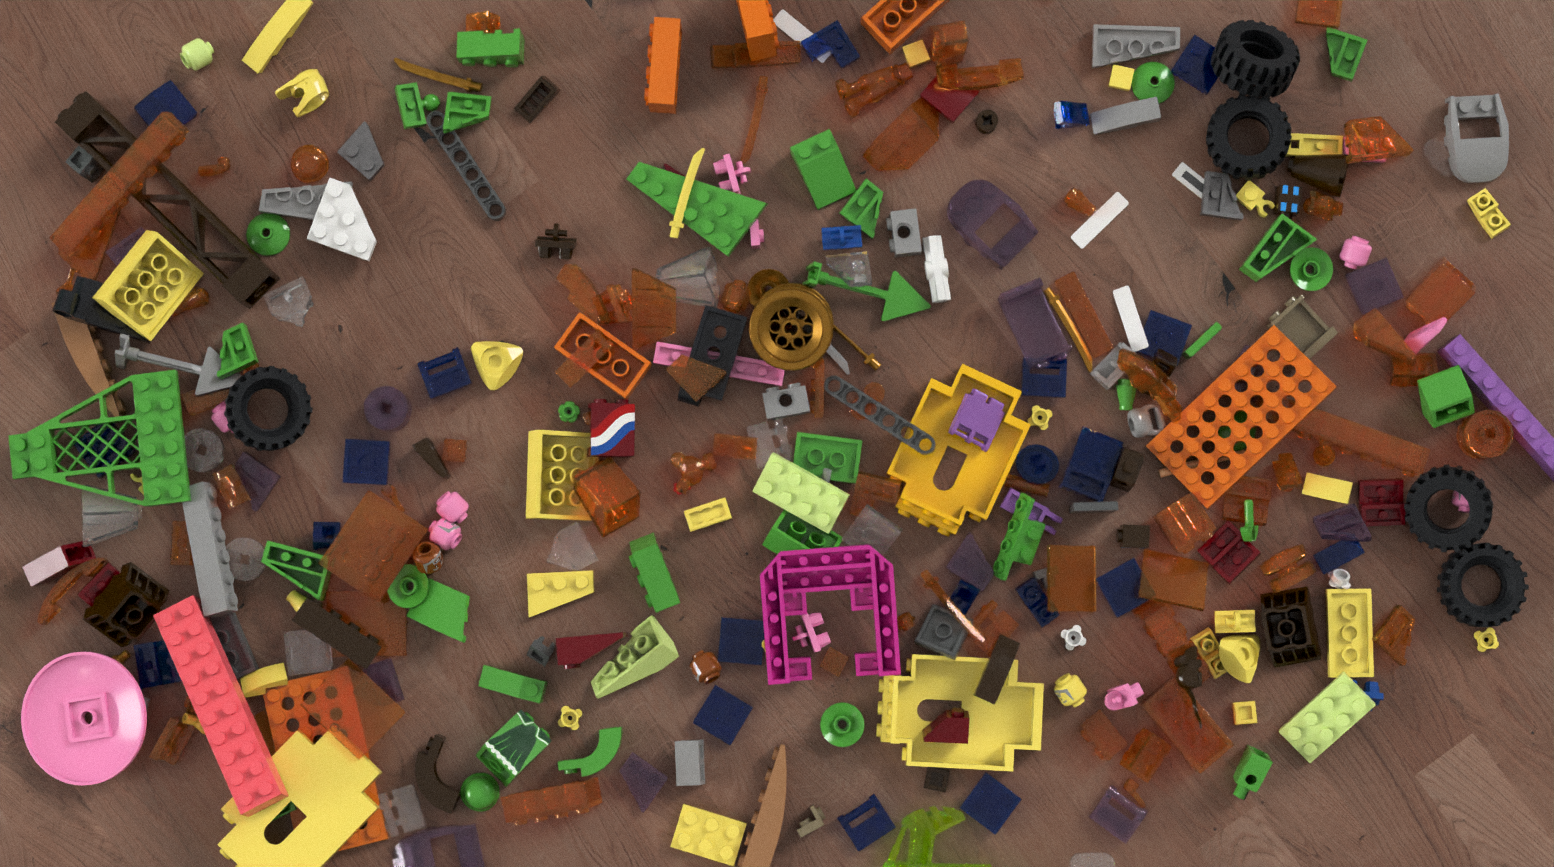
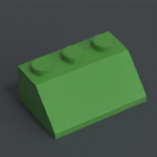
M784 509L762 545L778 554L780 551L839 547L843 537L832 530L828 534Z

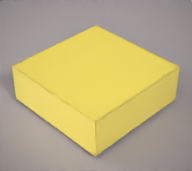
M923 40L902 47L909 68L930 61Z
M1113 64L1108 87L1130 91L1134 69Z
M1255 701L1232 703L1234 725L1257 723Z

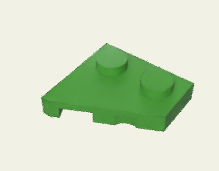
M242 322L223 331V347L220 350L219 357L222 359L220 371H217V377L221 380L259 363L246 324Z

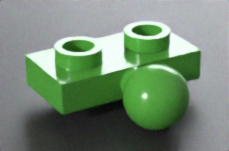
M417 82L396 85L394 88L404 129L425 126L427 123L423 108L428 111H435L440 106V100L434 94H428L421 100Z

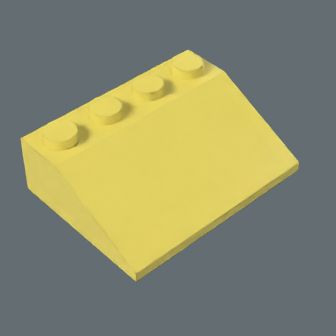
M146 230L92 298L112 315L147 340L152 341L204 273L158 232Z
M553 430L529 431L526 519L597 521L599 457H587V448L590 447V433Z

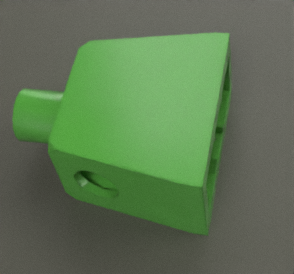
M1247 744L1233 775L1237 783L1233 795L1245 800L1249 790L1254 792L1259 790L1273 763L1267 753Z

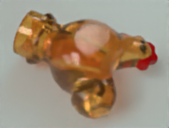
M681 452L673 453L670 458L671 464L680 470L682 476L678 483L673 484V491L678 495L686 494L687 490H690L692 486L702 481L705 470L713 472L712 470L716 469L717 465L712 453H703L702 459L691 455L685 456Z

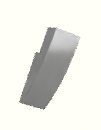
M1153 97L1090 113L1093 133L1097 135L1158 122L1161 119L1158 99Z

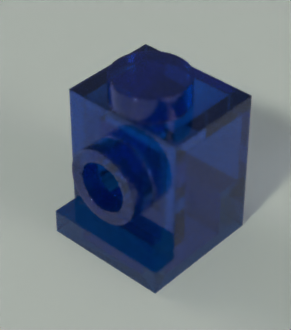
M340 522L313 523V550L340 549V543H345V530H341Z

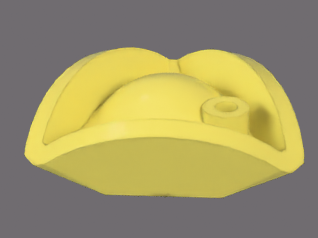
M481 341L475 342L471 346L472 356L478 373L490 390H497L509 381L518 369L523 356L521 347L504 342Z
M1238 634L1222 638L1219 645V656L1224 668L1234 678L1244 683H1251L1260 652L1259 637L1255 634Z

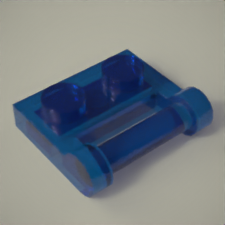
M459 347L452 349L453 352L427 362L423 360L417 363L430 399L472 384ZM456 360V366L429 375L428 370Z
M1023 357L1021 396L1065 398L1067 359L1056 361ZM1030 368L1059 369V375L1030 374Z
M875 794L871 795L869 800L848 814H842L837 817L858 851H861L896 828ZM873 807L877 809V813L854 828H851L849 825L850 822Z

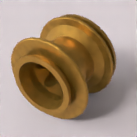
M787 283L771 288L758 300L751 314L749 335L754 350L767 364L778 369L795 371L812 366L823 357L831 344L834 328L832 311L825 298L809 286L799 283ZM787 309L789 316L782 317L780 310ZM798 310H803L805 312V317L799 319L796 316V312ZM778 322L780 329L773 330L771 324ZM787 323L796 324L798 330L795 333H792L791 330L786 331L785 325ZM804 325H810L812 331L805 333L803 331ZM784 336L787 339V343H780L778 338ZM801 338L803 344L795 345L794 339Z

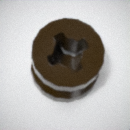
M986 109L981 111L975 122L976 129L982 134L992 133L998 124V117L992 110Z

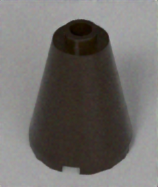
M1295 155L1294 159L1289 160L1287 172H1291V177L1335 197H1340L1350 155Z

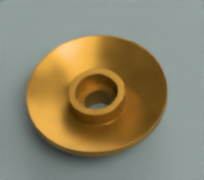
M760 270L748 282V299L755 307L758 300L766 293L764 291L766 286L774 288L789 282L785 275L777 270Z

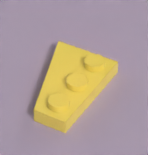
M593 570L527 574L529 618L594 593Z

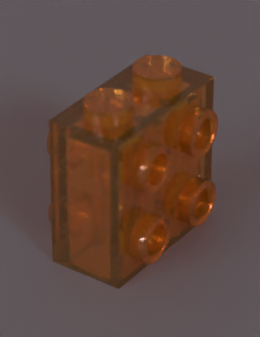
M1193 492L1186 494L1152 516L1176 553H1188L1195 548L1194 543L1200 539L1202 542H1205L1214 536L1212 532L1217 529Z

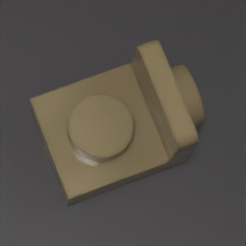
M814 804L810 806L815 819L812 820L808 817L799 822L800 827L797 828V832L801 838L824 825L822 820L826 819L820 806L818 808H815Z

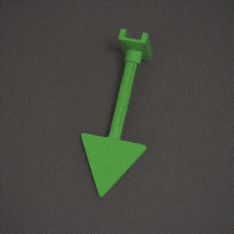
M814 261L806 266V271H809L808 280L803 282V285L813 288L817 284L824 286L828 284L884 299L885 303L881 316L882 322L931 308V305L897 271L892 272L889 287L886 291L830 276L828 273L821 271L822 263Z

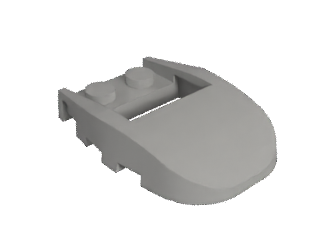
M1499 94L1450 96L1446 98L1445 104L1448 103V115L1444 116V126L1446 125L1444 146L1448 148L1450 169L1459 180L1466 183H1484L1495 180L1505 170L1509 155V124ZM1496 118L1497 123H1499L1500 137L1460 139L1458 120Z

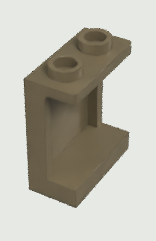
M1293 295L1284 304L1286 308L1282 312L1277 310L1268 318L1271 322L1266 327L1270 329L1275 325L1310 359L1338 332L1333 326L1329 328L1303 300L1305 298L1303 295L1297 298Z

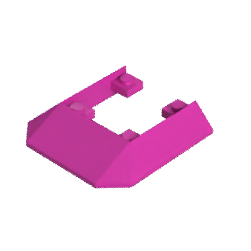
M871 545L780 551L760 574L768 685L812 680L810 656L788 658L785 616L807 614L806 592L850 589L851 611L873 609L876 651L854 653L856 676L901 675L893 564Z

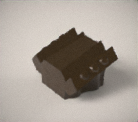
M132 562L122 565L120 574L113 576L104 591L95 597L93 606L86 608L83 620L120 647L130 645L134 639L139 641L155 622L153 615L163 611L161 606L166 602L169 590Z
M1308 587L1261 594V617L1267 649L1270 651L1274 667L1321 660V649L1318 643V633Z

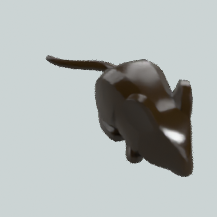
M1192 646L1174 659V665L1178 667L1176 682L1190 696L1194 714L1199 722L1200 729H1202L1196 699L1192 692V689L1202 686V672L1199 671L1202 660H1197V646Z

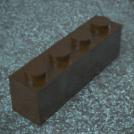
M314 597L311 600L306 598L292 618V621L367 669L381 649V646L378 645L380 640L371 634H368L367 637L359 632L361 628L351 621L347 625L341 621L342 615L333 609L330 612L322 608L324 603Z

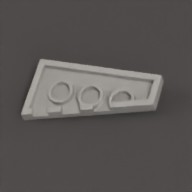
M1093 25L1092 69L1178 51L1180 49V27Z
M352 181L344 182L346 184L353 186ZM327 184L263 189L259 212L314 220Z

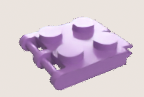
M973 388L970 394H965L948 433L951 435L956 434L964 438L965 442L973 443L981 447L982 451L987 452L1005 415V412L1002 411L1004 403L992 397L988 398L987 394ZM973 437H975V438L978 439V440L983 441V443H981V442H979V441L973 439Z

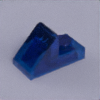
M1068 101L1054 103L1053 112L1056 129L1090 125L1086 103Z

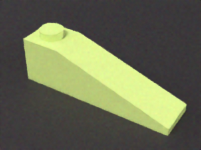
M653 615L639 624L630 633L632 635L631 639L625 646L621 644L617 649L619 651L617 656L612 661H607L592 679L591 684L598 699L664 669L679 657L674 642Z

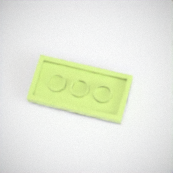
M774 452L770 455L752 491L828 534L831 532L850 494Z
M1342 672L1279 729V733L1311 763L1375 707L1376 703L1345 672Z

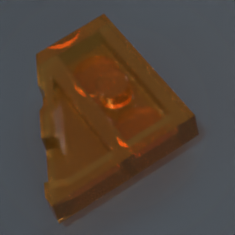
M684 355L678 357L666 369L695 402L727 374L723 369Z

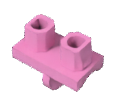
M730 154L723 155L724 159L713 163L716 175L728 173L730 179L719 182V186L722 189L741 195L736 177H740L742 184L748 182L746 175L751 173L750 167L744 168L742 161L736 162L737 170L734 171Z
M821 613L801 615L806 632H803L801 625L796 626L795 629L798 635L792 637L793 641L800 640L801 646L805 647L808 646L806 640L808 636L813 652L821 651L822 647L831 643L827 632L819 635L815 634L813 627L824 624Z
M1138 682L1132 685L1126 683L1108 689L1104 702L1108 709L1116 711L1137 704L1136 698L1142 696L1144 692Z

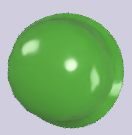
M475 773L463 782L460 795L463 803L468 808L474 811H486L496 804L500 790L494 777L487 773Z

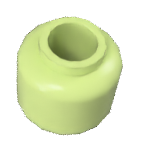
M196 38L182 46L180 57L188 69L191 68L197 71L212 62L214 50L208 41L204 42L202 39Z

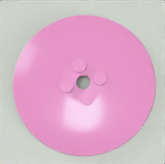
M74 652L52 660L33 678L23 700L21 725L23 737L31 756L46 773L59 781L85 786L110 780L131 764L138 754L145 737L147 711L145 699L137 681L121 663L100 653ZM87 712H90L93 716L90 724L85 721V714Z

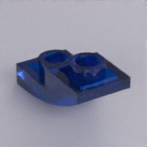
M1354 533L1313 556L1323 574H1326L1364 554L1365 551Z
M1031 577L1015 588L1041 627H1044L1060 616L1034 577Z

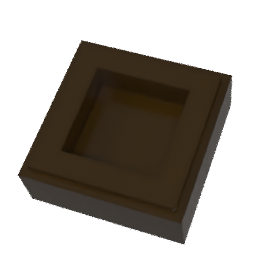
M927 767L923 788L946 792L950 770Z

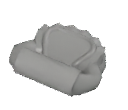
M1147 404L1141 408L1132 409L1127 414L1129 429L1136 438H1142L1146 435H1158L1166 427L1162 408L1159 405ZM1151 409H1153L1158 429H1153L1149 413Z

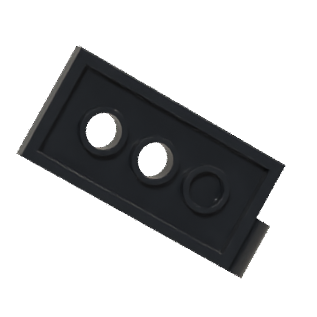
M77 276L72 291L59 290L52 310L54 313L64 318L119 335H129L132 339L150 344L151 341L110 314L92 298L104 283Z
M705 305L681 382L678 401L699 407L703 396L722 401L748 320L747 317ZM717 327H724L727 331L725 337H715V329ZM713 347L720 350V355L716 359L708 357V351Z

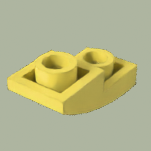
M1486 188L1467 200L1474 215L1491 239L1510 228L1511 224L1498 209L1499 204Z
M1307 472L1302 494L1348 504L1353 482Z
M1209 627L1190 638L1193 646H1197L1200 658L1214 679L1227 672L1220 660L1219 643Z
M284 663L258 669L240 678L245 698L266 694V688L288 685Z

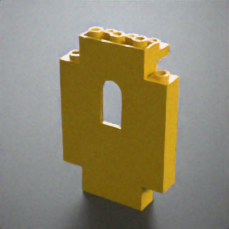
M964 364L960 366L951 387L931 378L910 423L933 437L936 448L932 454L922 455L901 441L886 475L890 476L889 480L898 485H901L902 482L905 483L895 508L899 509L897 513L907 518H910V515L918 518L917 522L928 528L930 525L938 528L937 532L947 537L950 534L956 535L966 512L969 513L968 517L979 523L981 519L986 521L1031 424L1011 415L1022 391ZM973 388L987 394L988 398L992 397L1004 403L1002 411L1005 412V415L987 452L982 451L981 447L973 443L965 442L964 438L956 434L951 435L948 433L965 394H970ZM907 428L903 437L905 439L913 436L912 428ZM973 437V439H975V440H977V441L983 443V441L978 440V439H976L975 437ZM923 439L919 444L920 449L923 451L929 450L932 446V442L929 439ZM947 446L966 454L967 457L952 488L943 491L935 487L933 476Z

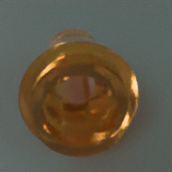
M1073 187L1063 199L1067 207L1087 217H1090L1096 210V206L1091 203L1080 189Z

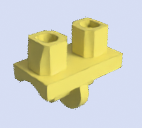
M1255 610L1214 611L1215 633L1256 632Z

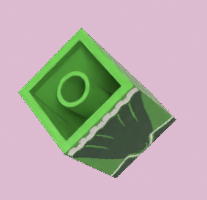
M520 710L481 747L476 757L507 787L552 740L546 730L539 728L534 723V719L529 713H524Z

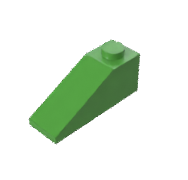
M484 665L478 686L528 701L542 703L548 681Z

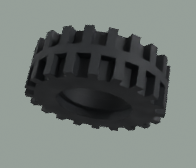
M268 366L248 371L231 386L229 394L225 399L226 411L224 415L227 417L228 428L233 431L234 437L241 440L245 446H250L258 451H275L293 444L305 433V429L311 421L309 419L313 407L310 405L311 395H308L305 389L306 385L297 379L298 376L296 374L292 375L284 368L279 369L275 368V366ZM262 389H273L279 392L286 399L288 405V415L284 423L271 430L256 426L250 420L247 412L251 396Z
M1447 464L1440 468L1433 467L1430 471L1422 473L1414 481L1407 494L1404 509L1406 511L1405 521L1410 525L1409 530L1411 533L1416 534L1417 540L1420 543L1425 542L1429 545L1428 548L1432 550L1435 547L1441 549V552H1447V550L1459 552L1464 547L1470 548L1473 543L1483 537L1491 522L1493 501L1491 500L1490 489L1486 488L1484 485L1485 481L1482 478L1479 479L1474 475V471H1466L1462 469L1463 466L1450 467V464ZM1446 489L1455 490L1465 497L1468 501L1470 512L1464 524L1457 528L1446 529L1434 524L1429 518L1427 511L1428 501L1438 491Z
M1479 543L1473 544L1470 548L1464 547L1459 552L1451 553L1448 556V561L1442 563V573L1438 574L1437 580H1440V587H1437V592H1441L1442 599L1440 602L1447 607L1448 610L1446 612L1449 615L1455 616L1457 618L1456 621L1468 624L1471 627L1499 626L1503 622L1512 620V616L1522 610L1519 607L1521 603L1526 602L1527 597H1524L1525 590H1529V585L1525 584L1524 577H1528L1527 572L1522 571L1520 567L1522 562L1513 557V552L1502 549L1503 546ZM1476 565H1485L1492 568L1498 574L1501 581V590L1498 597L1486 606H1478L1471 603L1462 591L1464 574Z

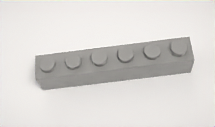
M199 482L189 485L191 501L182 502L203 615L204 617L215 618L238 611V598L234 592V577L229 567L230 556L225 546L226 535L221 525L220 519L222 515L217 504V490L213 483Z

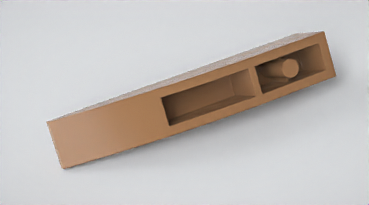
M55 313L66 346L77 368L93 392L98 394L116 384V381L111 379L109 373L111 371L110 363L107 359H104L102 354L104 346L101 340L96 337L95 331H97V327L70 320ZM119 390L106 396L107 409L115 417L125 416L124 412H126L123 401L119 400L117 395Z
M781 743L780 747L775 746L771 758L775 760L773 769L768 768L765 781H768L766 790L761 789L758 802L762 804L759 811H754L751 823L755 824L752 833H747L744 844L748 845L746 854L741 853L737 866L770 867L785 809L787 781L785 744Z

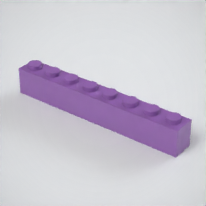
M1461 334L1452 337L1437 352L1450 367L1460 366L1468 387L1554 482V438Z

